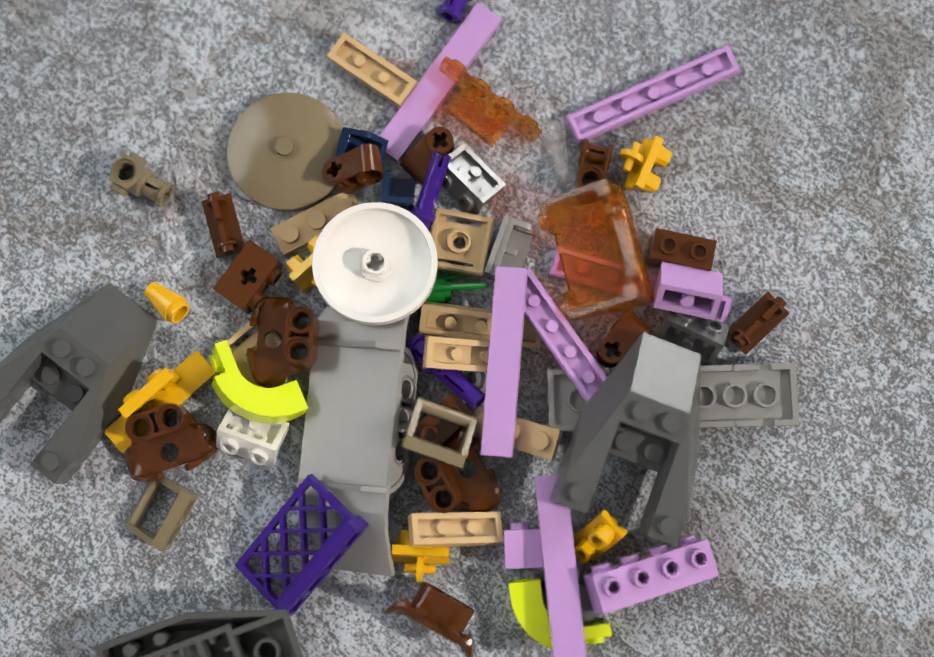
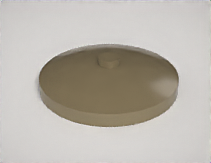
M284 92L261 98L243 111L231 130L227 145V158L231 174L240 189L251 200L267 209L280 212H295L311 208L325 200L337 188L336 184L329 183L323 178L322 169L329 159L336 157L335 153L342 132V126L335 114L326 105L310 96Z

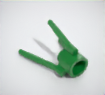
M457 273L437 275L434 287L426 300L429 302L459 305L446 301V299H452V290L485 289L487 284H452V280L471 276Z

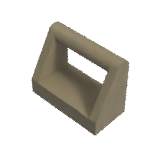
M418 397L401 445L409 450L463 468L477 418ZM421 411L466 427L458 451L414 435Z
M165 475L162 480L150 481L124 527L157 550H169L199 494ZM163 484L178 494V497L155 535L139 525Z

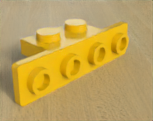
M194 351L174 370L166 367L163 370L161 368L155 370L146 379L148 383L142 389H135L123 399L124 404L118 409L122 416L105 430V434L121 453H125L126 449L131 446V439L125 432L126 421L134 414L164 404L182 405L216 375L212 365L199 351ZM172 409L171 411H169V413L167 414V417H168L170 414H172V413L175 411V409ZM143 419L137 425V432L139 435L145 436L149 431V424Z

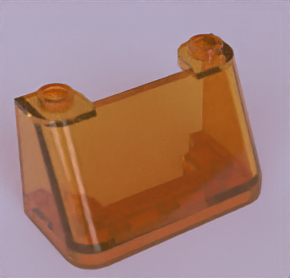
M604 178L538 203L540 210L538 214L539 224L542 230H547L555 237L568 291L563 293V299L560 300L561 311L567 320L574 322L653 303V290L630 205L621 187Z

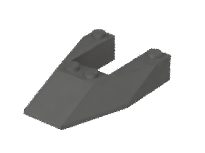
M111 283L30 335L0 362V423L33 381L72 411L30 464L54 484L68 483L105 436V430L120 417L121 413L118 409L124 404L123 399L133 389L158 319Z
M642 332L581 410L549 500L587 514L607 456L611 454L658 472L637 532L677 547L688 517L699 456L701 354Z
M288 609L185 612L94 646L97 657H161L163 655L165 657H304Z

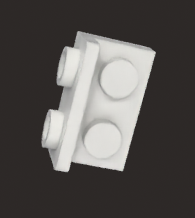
M228 409L217 429L216 447L227 454L251 460L254 464L273 468L276 463L277 452L289 430L290 423L267 424L254 422Z

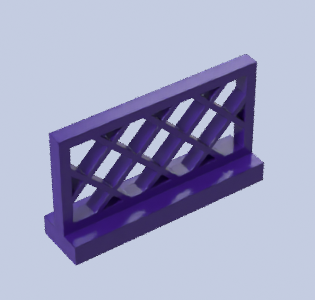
M309 474L235 566L270 602L274 609H288L289 615L292 616L369 524L361 516L355 517L313 474ZM310 486L318 493L319 505L306 506L305 492ZM299 510L300 528H287V514L289 511ZM306 510H319L320 528H307ZM326 510H335L343 518L337 527L327 528ZM271 533H280L281 551H269L268 537ZM288 533H300L301 550H289ZM308 533H320L321 547L318 550L308 549ZM289 555L302 556V570L299 573H290ZM253 556H262L263 573H255L247 564ZM269 556L282 557V573H270ZM271 578H283L284 591L279 597L271 590Z

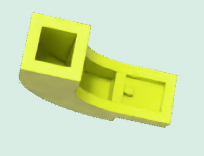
M227 340L214 344L213 355H210V362L214 372H220V375L214 377L212 387L219 399L231 411L245 419L267 424L282 423L304 416L308 406L297 380L274 388H262L253 385L240 373Z
M539 577L508 581L511 604L519 623L535 641L552 649L549 614L543 603ZM607 619L593 621V623L583 622L586 644L605 642L604 637L612 636L611 626Z

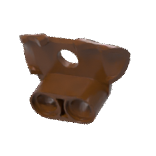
M266 297L261 299L250 319V326L259 325L257 349L255 351L253 348H247V357L254 380L260 386L274 388L283 385L288 374L305 371L315 364L318 349L319 322L309 308L304 306L294 307L291 298ZM304 317L310 318V323L306 328L296 329L299 319ZM271 332H278L282 336V341L276 348H269L265 344V338ZM298 348H307V355L303 359H294V352Z
M164 404L134 414L126 421L125 432L131 439V446L126 449L124 456L129 474L136 481L164 479L162 471L185 464L186 471L192 470L208 460L218 449L216 447L217 433L207 424L196 423L190 412L182 405ZM175 409L179 413L180 419L172 427L168 424L166 417L169 411ZM143 419L149 424V431L145 436H141L137 432V425ZM168 443H172L178 448L179 454L174 461H166L162 456V448Z
M460 426L442 445L458 451L466 427ZM474 436L472 437L466 458L474 461L477 467L476 473L471 477L463 475L460 467L429 456L420 459L416 463L414 468L415 477L434 511L444 514L454 509L467 507L472 512H488L500 504L501 494L496 474L493 469L487 471L477 452L481 445ZM427 462H432L437 466L438 472L436 477H431L426 472ZM441 490H446L451 494V505H446L441 501Z
M423 581L411 603L408 598H404L393 603L384 611L387 615L394 613L412 618L457 644L461 653L465 654V657L473 656L471 635L463 632L475 610L432 584Z

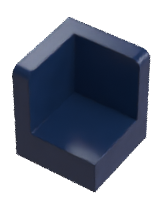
M343 127L335 156L337 157L349 152L359 145L374 144L378 146L381 161L383 162L389 140L370 131Z
M384 172L381 202L396 205L409 211L415 202L416 180L392 178L390 172Z

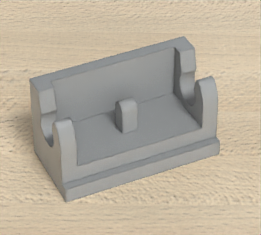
M504 214L484 271L485 277L495 280L496 266L523 267L535 233V229L532 228L533 225Z

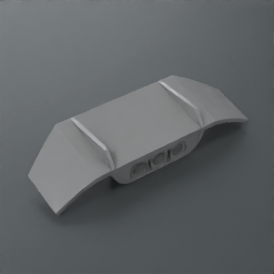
M328 305L317 318L319 322L317 359L310 368L307 395L308 410L305 414L298 486L307 475L313 474L355 517L361 516L369 524L333 569L393 577L395 570L388 531L390 494L394 493L401 486L409 468L410 450L402 447L401 442L415 406L418 370L414 356L409 348L405 346L409 316L391 324L364 325L342 317ZM311 486L305 492L306 506L319 505L318 493ZM306 510L307 528H320L319 510ZM326 510L327 528L337 527L343 518L335 510ZM310 533L320 548V533Z

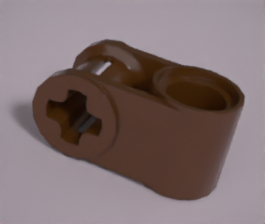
M435 127L430 130L400 163V166L421 185H423L433 150L447 155L454 150L453 136L445 127ZM445 139L446 147L438 146L435 148L434 140L442 141Z
M584 138L574 186L576 195L579 198L593 200L599 196L610 165L614 145L609 144L606 147L589 143V139ZM590 178L596 182L597 186L588 188L582 183V180Z
M374 144L359 145L349 152L329 159L322 169L323 178L329 183L336 184L337 189L343 194H351L358 189L380 182L384 177L378 146Z
M627 309L596 350L597 361L604 367H615L642 332L648 333L651 328ZM614 346L617 349L615 355L610 358L605 355L607 348L610 349Z

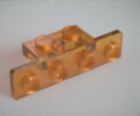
M447 56L442 60L439 70L461 87L446 107L445 112L491 147L495 145L509 125L531 142H535L542 130L538 128L539 125L533 118L520 114L514 109L515 106L510 100L503 96L498 97L491 91L488 83L481 78L475 79L466 72V67L456 59L451 60Z

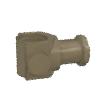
M131 152L129 156L124 154L122 158L112 164L111 176L109 178L112 184L109 188L124 197L128 193L137 197L144 195L155 201V205L159 208H163L170 201L175 186L172 183H164L155 178L154 172L145 167L148 161L141 156ZM129 169H134L133 176L128 180H123L124 173Z

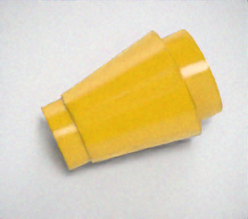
M157 282L150 283L144 291V296L166 322L171 321L173 324H176L183 320L189 312L190 305L186 303L185 297L159 285Z

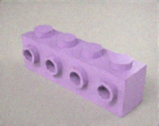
M689 535L680 538L677 547L672 546L668 548L667 544H661L649 548L650 554L639 557L638 553L621 557V563L610 566V562L591 567L592 573L583 575L593 613L607 614L719 576L708 539H696L695 535Z

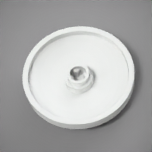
M379 202L359 204L336 215L320 233L312 257L315 283L321 296L330 308L350 321L374 326L391 324L414 313L430 295L436 281L438 269L436 246L426 226L409 211L396 205Z

